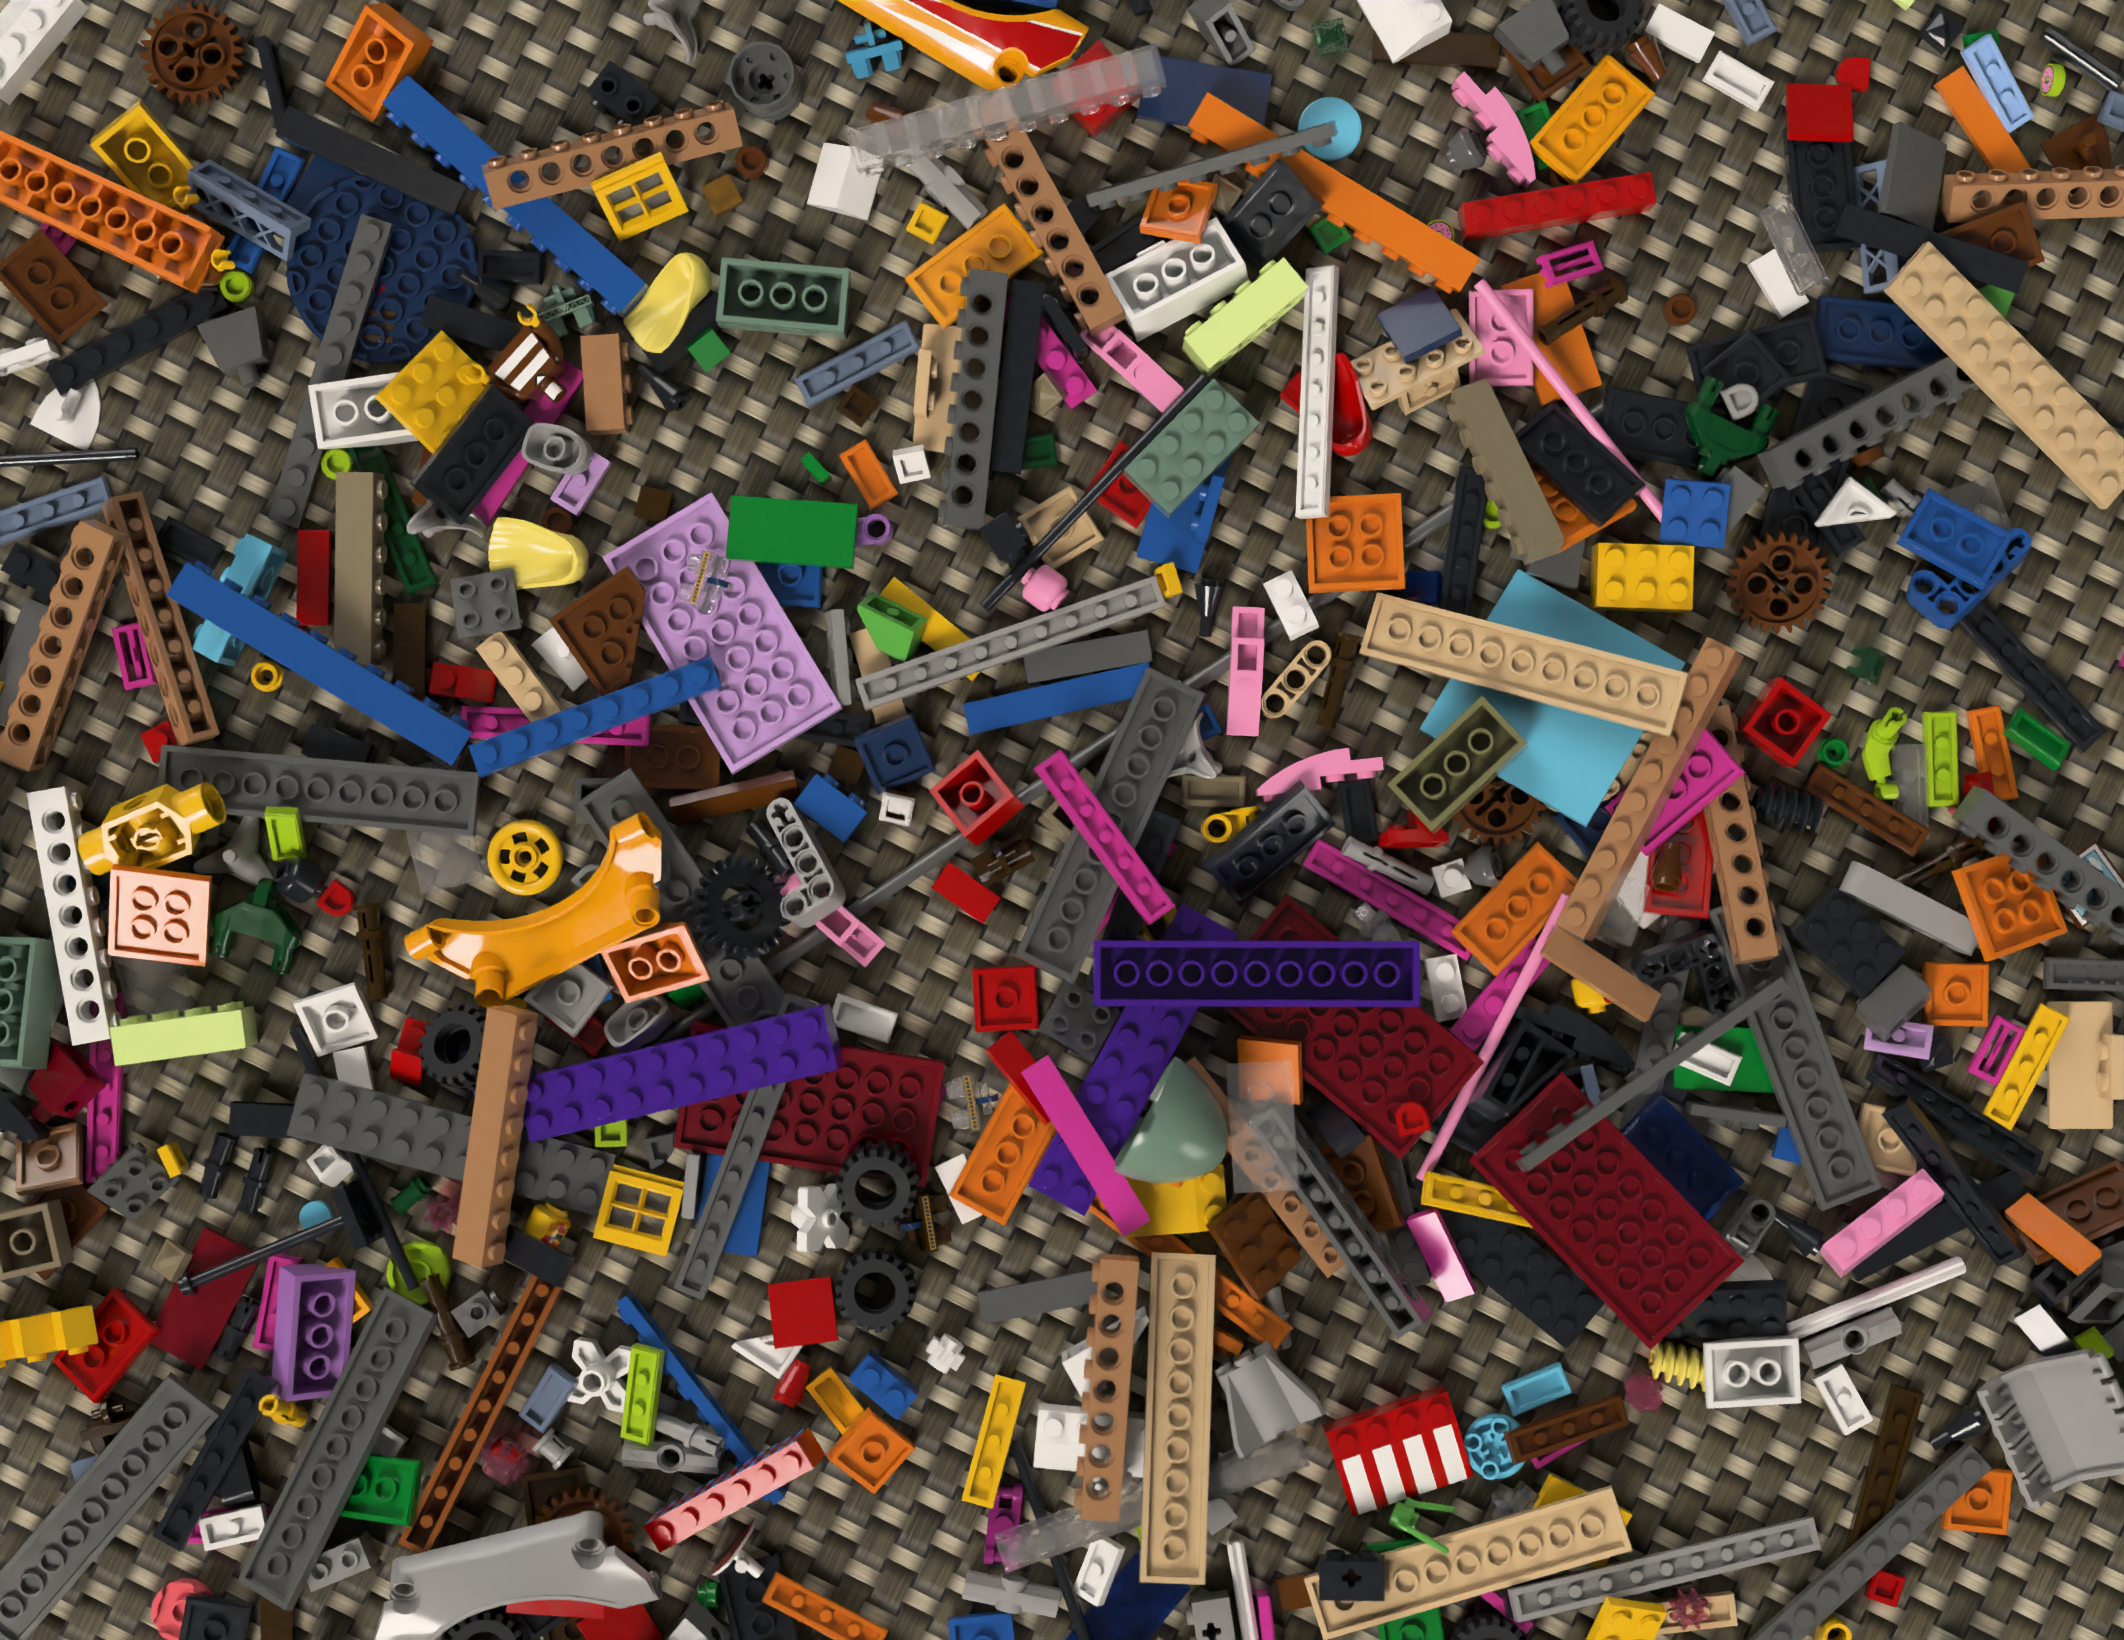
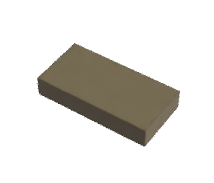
M1183 774L1181 806L1245 808L1246 776L1216 775L1213 779H1206L1194 774Z

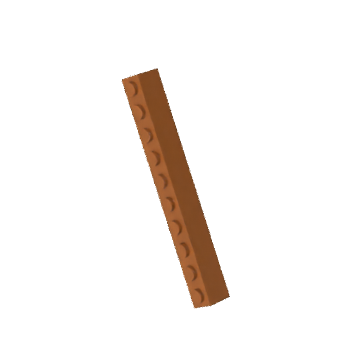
M573 1263L563 1288L555 1287L532 1274L417 1504L414 1526L405 1527L398 1544L416 1553L435 1549L577 1263Z

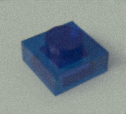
M1438 570L1407 572L1406 600L1425 605L1440 604L1442 574Z

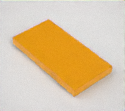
M1611 55L1604 56L1529 142L1530 149L1570 185L1578 184L1656 93Z
M1003 203L905 277V282L942 329L945 330L957 321L958 309H964L965 296H960L961 277H967L970 269L1008 273L1009 281L1040 258L1044 252L1041 248H1036L1027 230L1008 206ZM976 297L973 300V306L975 307L986 298Z

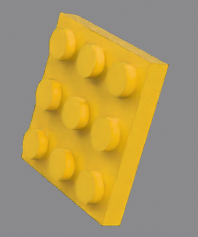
M441 330L375 398L433 454L480 395L484 387L482 382L471 383L467 380L465 373L472 378H476L480 375V369L474 367L471 364L474 361Z

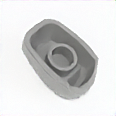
M536 423L530 426L521 449L522 456L527 462L551 472L566 475L581 474L586 471L593 457L592 448L583 437L566 427L549 423Z
M660 995L629 1003L625 1002L608 1019L604 1026V1033L612 1046L621 1053L638 1049L653 1041L672 1024L675 1014L671 1004Z

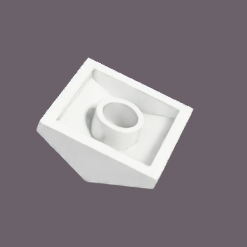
M824 142L807 204L868 221L885 159L854 147Z
M355 982L296 1000L293 1003L317 1057L378 1038L369 1003Z

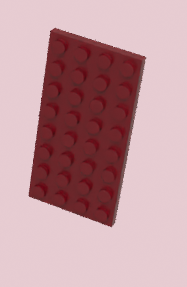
M1288 895L1250 938V941H1341ZM1221 1006L1256 1037L1301 1041L1303 1077L1399 1159L1405 1156L1424 1132L1400 1137L1396 1123L1398 1108L1407 1101H1417L1426 1108L1430 1123L1432 1124L1484 1063V1060L1421 1007Z
M693 1021L690 1036L728 1026ZM840 1044L845 1066L838 1070L788 1081L758 1161L839 1173L845 1157L849 1152H853L854 1147L859 1144L864 1147L866 1141L873 1140L874 1144H879L881 1139L887 1140L886 1145L892 1147L894 1142L900 1145L899 1151L903 1152L906 1149L910 1153L909 1160L915 1161L917 1165L916 1173H919L918 1186L926 1187L946 1061ZM748 1091L679 1107L674 1148L724 1155ZM877 1169L869 1170L860 1176L895 1182L890 1174Z
M1561 1071L1468 1160L1651 1350L1745 1261L1606 1117L1529 1171H1521L1515 1162L1522 1157L1519 1152L1521 1149L1533 1141H1536L1538 1145L1548 1139L1546 1135L1548 1130L1560 1122L1564 1126L1575 1120L1572 1114L1584 1105L1588 1104L1590 1108L1595 1106Z

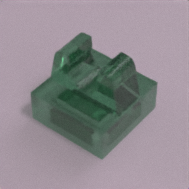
M1343 17L1311 24L1317 58L1348 52L1349 45Z
M1872 647L1853 649L1851 654L1854 657L1861 658L1862 661L1860 666L1856 668L1847 666L1846 671L1866 684L1878 686L1887 656L1879 649Z

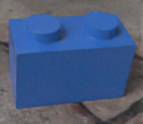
M826 773L824 777L815 774L793 805L842 842L847 843L869 812L864 809L867 803L853 792L849 796L842 793L838 789L841 783Z
M872 1349L862 1358L848 1378L851 1383L896 1420L901 1417L919 1393V1388Z

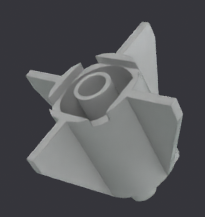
M1270 1340L1253 1349L1255 1353L1251 1354L1250 1350L1247 1349L1232 1358L1234 1364L1231 1365L1230 1362H1227L1213 1370L1226 1394L1231 1437L1240 1459L1250 1454L1262 1444L1277 1438V1434L1285 1430L1288 1432L1299 1424L1326 1413L1315 1392L1280 1361Z

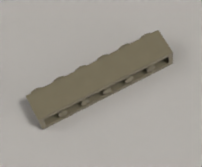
M1485 378L1453 389L1449 404H1447L1448 415L1452 422H1457L1460 429L1461 443L1464 448H1469L1473 456L1472 464L1474 470L1478 475L1481 474L1485 481L1486 495L1491 502H1495L1498 508L1497 516L1500 525L1504 529L1507 528L1510 533V543L1516 556L1520 555L1524 565L1560 553L1565 538L1488 379Z
M336 472L334 649L339 650L343 646L358 656L355 661L361 665H368L369 663L382 665V659L386 654V644L382 640V627L386 624L383 595H385L387 590V581L385 576H383V563L387 560L384 531L387 529L388 519L387 514L384 512V499L388 495V485L386 480H384V474L374 472Z

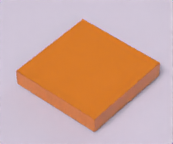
M1189 179L1177 182L1178 188L1160 193L1159 188L1152 189L1139 226L1141 234L1201 244L1219 191L1218 184L1207 181L1190 184Z
M1923 962L1922 981L1931 987L1932 991L1930 1001L1922 1007L1921 1024L1932 1026L1988 1027L1989 963Z
M1240 1035L1237 1038L1239 1098L1300 1105L1303 1102L1301 1041Z
M868 1407L828 1451L826 1456L836 1466L875 1494L913 1452L916 1445L906 1435Z
M1992 1468L1942 1513L1941 1527L1951 1530L2007 1535L2013 1471L2010 1469Z

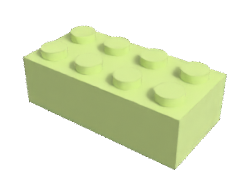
M1282 258L1278 263L1274 259L1271 260L1259 271L1260 275L1256 281L1251 283L1250 280H1247L1234 291L1233 300L1228 304L1225 300L1221 301L1209 312L1211 315L1206 322L1202 324L1199 320L1185 331L1186 336L1183 338L1182 351L1206 378L1304 299L1308 286L1285 258Z
M243 1001L218 1005L217 1011H212L211 1006H203L184 1010L185 1015L180 1016L179 1010L153 1014L152 1020H147V1014L119 1019L120 1025L110 1027L115 1066L243 1049L258 1044L254 1007H244Z

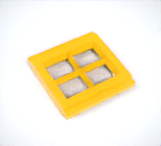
M661 151L590 183L619 242L689 212Z
M614 1163L612 1170L609 1172L593 1238L667 1257L683 1199L684 1181Z

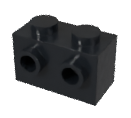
M611 61L606 64L586 90L591 99H593L590 104L603 115H606L607 112L617 118L615 122L617 125L631 124V127L644 124V119L658 116L664 108L660 98Z
M1007 511L979 528L981 537L1001 567L1007 564L1011 568L1024 559L1025 552L1028 551L1026 542L1029 541V535L1020 521L1016 523L1012 521Z
M16 542L0 570L10 575L9 582L23 589H26L27 586L36 589L38 592L35 596L50 603L51 590L58 583L61 574V563L28 545Z

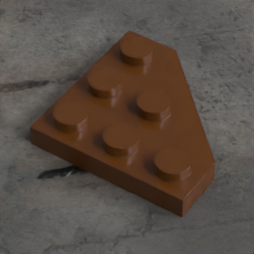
M629 565L548 619L601 696L616 691L632 679L647 591Z

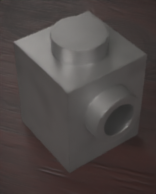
M487 1286L455 1308L451 1313L468 1338H470L506 1312L503 1307L505 1301L496 1289L491 1290Z

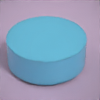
M321 1200L307 1203L300 1211V1224L306 1229L333 1218V1210L329 1204Z

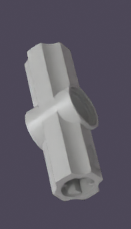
M923 142L913 147L903 159L906 167L925 185L924 188L942 208L946 207L967 230L981 221L988 213L985 206L966 188V183L949 165L945 166Z
M1886 1307L1852 1322H1841L1835 1329L1801 1342L1802 1351L1810 1367L1816 1369L1850 1354H1862L1868 1347L1902 1334L1901 1325L1893 1309ZM1856 1330L1857 1340L1852 1345H1846V1335L1850 1331Z
M674 1438L668 1440L654 1439V1442L649 1445L625 1439L622 1450V1466L660 1469L666 1473L684 1471L718 1475L721 1455L716 1458L695 1447L689 1449L683 1445V1442ZM664 1450H676L680 1460L674 1463L669 1462L664 1456Z
M967 1570L962 1599L994 1605L996 1609L1006 1613L1021 1614L1024 1611L1056 1618L1061 1589L1031 1583L1025 1577L1014 1574H1001V1576Z

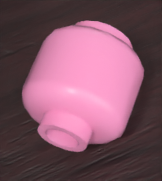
M1042 565L1037 570L1031 567L1021 580V583L1025 585L1022 590L1023 598L1042 612L1049 611L1050 609L1053 611L1057 610L1069 594V590L1066 589L1067 579L1049 565Z

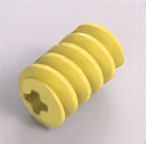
M1660 1341L1650 1350L1648 1364L1649 1368L1652 1369V1378L1654 1380H1657L1660 1373L1664 1372L1666 1383H1669L1673 1375H1676L1678 1386H1682L1684 1380L1688 1378L1691 1389H1694L1697 1382L1700 1381L1702 1391L1705 1392L1703 1351L1699 1354L1698 1349L1694 1347L1686 1350V1347L1682 1344H1678L1674 1348L1673 1343L1670 1341L1664 1342L1663 1345Z

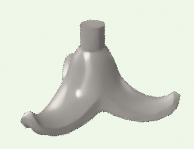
M649 0L648 6L655 12L645 13L643 17L644 23L647 26L657 25L673 33L684 47V62L688 64L694 61L697 57L699 42L691 21L697 13L702 0Z
M428 499L427 504L407 524V532L409 534L422 532L428 538L433 537L436 532L446 529L468 530L477 534L480 538L484 537L486 533L485 523L474 512L469 515L462 525H458Z
M1203 712L1196 713L1167 779L1190 773L1206 779H1213L1221 773L1222 764L1213 760L1212 755L1205 748L1200 735L1199 724L1204 716Z
M244 816L229 843L214 853L196 861L193 865L194 871L198 874L237 873L256 885L263 877L274 880L273 873L258 853L260 818Z

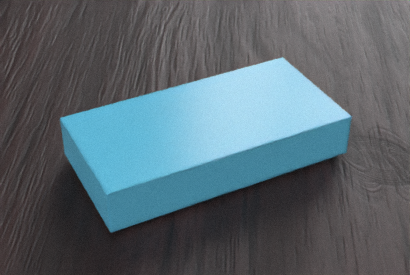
M1560 1362L1500 1385L1513 1416L1573 1393Z

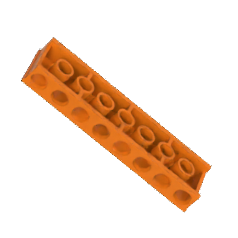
M0 130L1 204L198 294L212 265V252L220 249L225 236L202 222Z

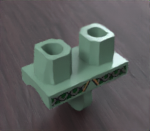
M558 283L552 285L554 294L544 298V302L547 307L557 303L559 306L537 315L539 319L543 318L560 338L569 334L563 318L574 314L580 329L596 324L592 308L595 306V302L592 296L587 294L567 303V299L577 296L573 287L562 291Z

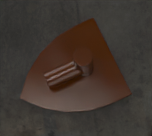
M2096 114L2040 143L2044 154L2054 168L2065 167L2070 170H2083L2086 166H2097L2102 169H2110L2111 153L2109 141L2102 124L2097 122L2098 117Z

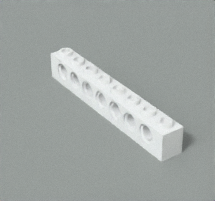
M68 786L27 793L72 1046L111 1039L110 1027L120 1025L119 1019L122 1018L120 1013L116 1012L114 999L117 997V989L109 974L111 956L108 955V950L105 949L103 941L106 931L105 924L98 914L99 892L97 887L93 886L92 872L83 862L78 848L79 836L88 832L86 825L82 823L80 811L83 808L81 795L79 792H76V787ZM59 813H62L65 818V824L61 829H58L55 824V818ZM65 844L71 850L70 857L66 861L61 856V849ZM71 875L76 880V888L73 892H70L66 885L67 879ZM76 907L82 912V919L78 924L72 918V912ZM82 938L88 944V950L84 955L78 950V943ZM86 970H90L94 977L93 983L90 986L84 982L83 977ZM92 1001H95L99 1006V1014L96 1018L89 1011Z

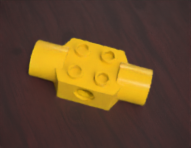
M203 782L182 792L168 784H164L111 807L100 827L79 836V852L87 868L95 875H102L111 871L113 864L156 869L192 854L201 836V832L226 821V808L221 795L209 782Z

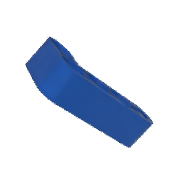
M2021 528L2007 530L2014 534L2008 547L2014 548L2009 552L2008 556L2005 553L2003 554L1996 566L1999 571L1992 573L1982 590L1974 587L1976 592L1968 593L1963 590L1962 586L1972 585L1958 577L1947 585L1935 573L1929 570H1920L1914 573L1910 579L1906 591L1907 601L1936 627L1948 629L1955 626L2023 562L2031 546L2030 535ZM1924 585L1928 587L1930 592L1921 593L1915 586ZM1948 606L1952 608L1954 613L1945 614L1939 607Z

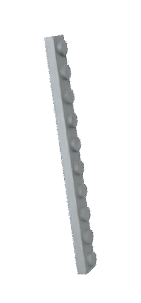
M1153 576L855 679V683L865 711L1165 608L1166 604L1157 579Z
M1807 1516L1507 1590L1514 1621L1519 1623L1602 1603L1606 1596L1622 1598L1820 1550L1821 1546L1814 1517Z

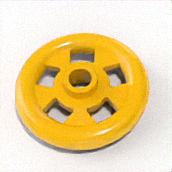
M530 819L516 820L503 826L492 838L487 854L488 867L494 880L505 890L517 895L537 894L550 887L558 878L563 865L562 845L557 835L545 824ZM526 832L527 842L515 844L512 835ZM541 838L549 847V850L544 854H541L540 849L535 845V842ZM501 849L510 850L509 864H501ZM525 851L531 854V861L529 863H523L521 860V854ZM543 862L549 868L540 878L534 871ZM514 869L518 872L526 873L523 883L511 879Z

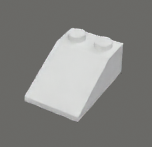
M399 372L308 385L318 449L382 446L419 441L375 398Z
M1145 1305L1137 1309L1135 1313L1133 1345L1150 1321ZM1118 1320V1321H1116L1115 1323H1113V1324L1107 1326L1106 1328H1107V1329H1114V1328H1116V1327L1119 1325L1120 1320ZM1086 1339L1062 1352V1364L1081 1397L1083 1391L1089 1392L1090 1379H1084L1085 1359H1091L1092 1347L1086 1346ZM1107 1347L1100 1352L1099 1357L1109 1362L1117 1357L1118 1352L1114 1348ZM1110 1380L1101 1381L1097 1386V1390L1102 1392L1106 1389L1105 1383Z
M1788 1334L1747 1336L1703 1343L1706 1408L1801 1403L1798 1338Z

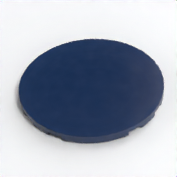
M357 174L327 187L302 212L311 218V225L308 231L297 236L295 239L293 258L287 261V285L301 319L321 341L324 337L361 214L394 225L354 359L376 364H392L412 360L439 333L438 331L420 326L429 295L471 308L475 293L469 286L456 279V273L460 268H464L477 276L478 254L472 233L458 210L455 217H452ZM384 285L386 289L377 295V292Z

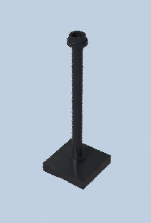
M354 1180L331 1190L340 1215L193 1275L190 1271L183 1273L182 1277L178 1278V1286L183 1295L190 1294L193 1296L198 1293L199 1287L344 1226L347 1229L355 1251L383 1238V1235L358 1180Z

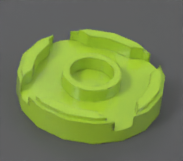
M416 1240L404 1244L402 1247L418 1281L423 1277L428 1279V1275L439 1272L446 1291L451 1281L452 1267L449 1257L443 1249L430 1241ZM392 1256L388 1262L386 1275L390 1289L420 1305L429 1303L422 1284H420V1287L408 1291Z

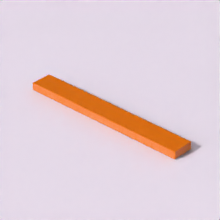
M1096 1194L1088 1210L1122 1235ZM1174 1234L1124 1237L1150 1258L1151 1252L1198 1254ZM1215 1267L1214 1307L1261 1344L1270 1340L1276 1351L1291 1332L1293 1326L1279 1317L1261 1301L1252 1298L1248 1291Z

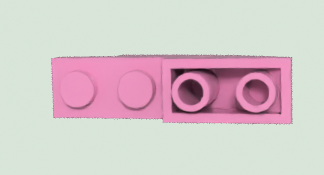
M1464 71L1455 79L1451 87L1454 91L1452 93L1454 99L1462 107L1467 106L1475 114L1474 120L1480 128L1485 131L1488 129L1491 132L1484 142L1487 146L1485 150L1491 159L1497 163L1500 161L1508 169L1507 175L1517 186L1522 185L1525 189H1528L1536 179L1534 161L1527 137L1516 114L1496 87L1485 95Z
M1115 326L1094 337L1091 336L1088 329L1079 334L1083 342L1120 374L1161 413L1184 392L1185 389Z
M1232 607L1226 735L1258 736L1265 608Z
M1349 748L1331 750L1313 755L1282 769L1258 787L1255 793L1256 796H1263L1264 802L1276 801L1282 794L1301 780L1314 796V790L1321 789L1320 777H1325L1326 782L1345 781L1344 774L1357 773V779L1376 777V771L1384 770L1382 757L1350 760Z
M796 872L785 879L778 875L773 881L774 884L786 883L779 891L782 896L787 895L802 885ZM825 890L822 898L826 897L829 892ZM804 904L798 908L800 912H802ZM843 905L814 924L865 968L887 944Z

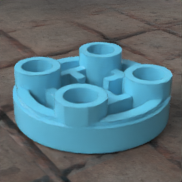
M1324 97L1312 102L1303 111L1298 124L1299 131L1335 120L1338 133L1336 136L1331 137L1332 143L1313 148L1312 143L1301 146V149L1327 163L1347 159L1357 147L1362 132L1361 120L1357 111L1351 104L1336 97Z
M1490 1413L1477 1418L1468 1428L1464 1438V1446L1470 1466L1488 1480L1506 1478L1520 1470L1524 1462L1519 1464L1512 1463L1503 1432L1520 1427L1521 1425L1513 1418L1500 1413Z

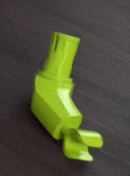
M1897 707L1890 708L1883 719H1878L1871 724L1861 753L1869 781L1876 780L1877 782L1874 786V796L1880 800L1897 799L1899 795L1897 784L1894 782L1886 783L1885 777L1892 775L1888 754L1899 737L1898 730L1907 721L1906 714L1898 719L1904 711Z

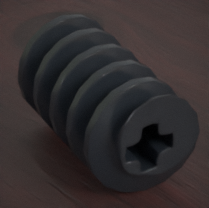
M1766 781L1757 788L1751 803L1756 814L1758 811L1762 812V822H1766L1770 815H1774V825L1778 826L1784 818L1786 819V829H1791L1793 824L1797 822L1798 832L1803 833L1805 828L1810 826L1811 836L1818 827L1823 811L1821 797L1814 796L1810 800L1809 793L1803 792L1798 796L1797 790L1790 789L1786 792L1784 786L1778 785L1774 788L1772 782Z

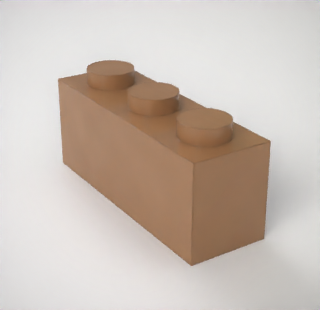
M619 333L580 336L586 431L591 436L629 433V425L634 423L632 405H627V393L632 391L630 374H625V361L630 360L628 342H623V338Z

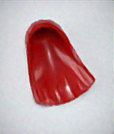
M1336 352L1332 451L1349 457L1359 454L1369 446L1373 438V424L1365 406L1361 385L1349 358L1343 352ZM1301 371L1287 382V385L1280 393V398L1299 414Z

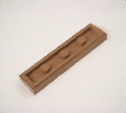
M1559 926L1552 928L1539 953L1642 1022L1649 1020L1661 996V993Z

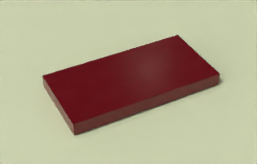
M207 1226L204 1227L191 1252L193 1257L184 1273L190 1271L195 1275L253 1250ZM260 1262L200 1286L198 1293L193 1296L190 1294L183 1295L178 1283H175L155 1321V1324L161 1331L150 1344L203 1370Z

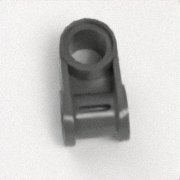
M1759 1195L1746 1197L1733 1217L1723 1227L1720 1236L1727 1243L1741 1251V1256L1744 1258L1750 1257L1775 1219L1774 1206ZM1757 1204H1763L1765 1207L1764 1214L1760 1218L1753 1219L1751 1216L1752 1208ZM1736 1235L1741 1236V1237L1744 1238L1745 1240L1742 1241L1741 1239H1739L1738 1237H1736Z

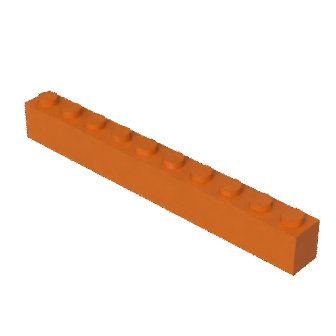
M1208 92L1188 124V129L1192 131L1190 137L1204 146H1207L1208 142L1220 148L1217 152L1218 154L1279 136ZM1302 149L1301 152L1282 157L1281 152L1269 155L1270 161L1251 166L1250 161L1244 162L1246 164L1244 170L1260 179L1277 159L1281 158L1325 202L1320 210L1328 214L1326 217L1327 221L1341 229L1344 224L1355 230L1353 236L1367 245L1371 241L1382 247L1380 253L1395 262L1398 258L1403 259L1409 263L1407 267L1409 271L1421 278H1424L1425 274L1437 280L1434 285L1447 294H1451L1452 291L1459 293L1480 260V257Z

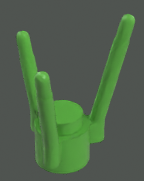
M1408 1497L1405 1504L1397 1501L1388 1525L1408 1532L1447 1554L1449 1552L1448 1547L1415 1528L1420 1513L1414 1510L1417 1508L1452 1513L1455 1511V1507L1420 1502Z

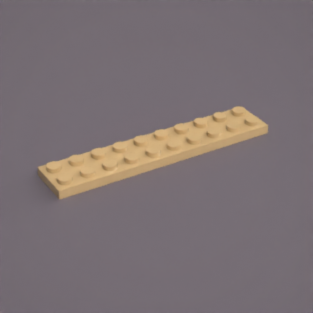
M1930 242L1923 243L1883 291L2100 510L2107 509L2124 489V439Z
M1377 592L1359 652L1364 656L1670 738L1689 674L1686 672Z
M1151 1252L1150 1321L1148 1324L1139 1582L1205 1585L1216 1255Z
M1607 1486L1433 1538L1449 1548L1447 1554L1424 1541L1380 1553L1385 1554V1601L1319 1600V1572L1305 1576L1304 1582L1323 1640H1328L1619 1555L1633 1549L1612 1486ZM1348 1569L1347 1574H1349L1350 1579L1355 1580L1357 1574H1355L1354 1569Z

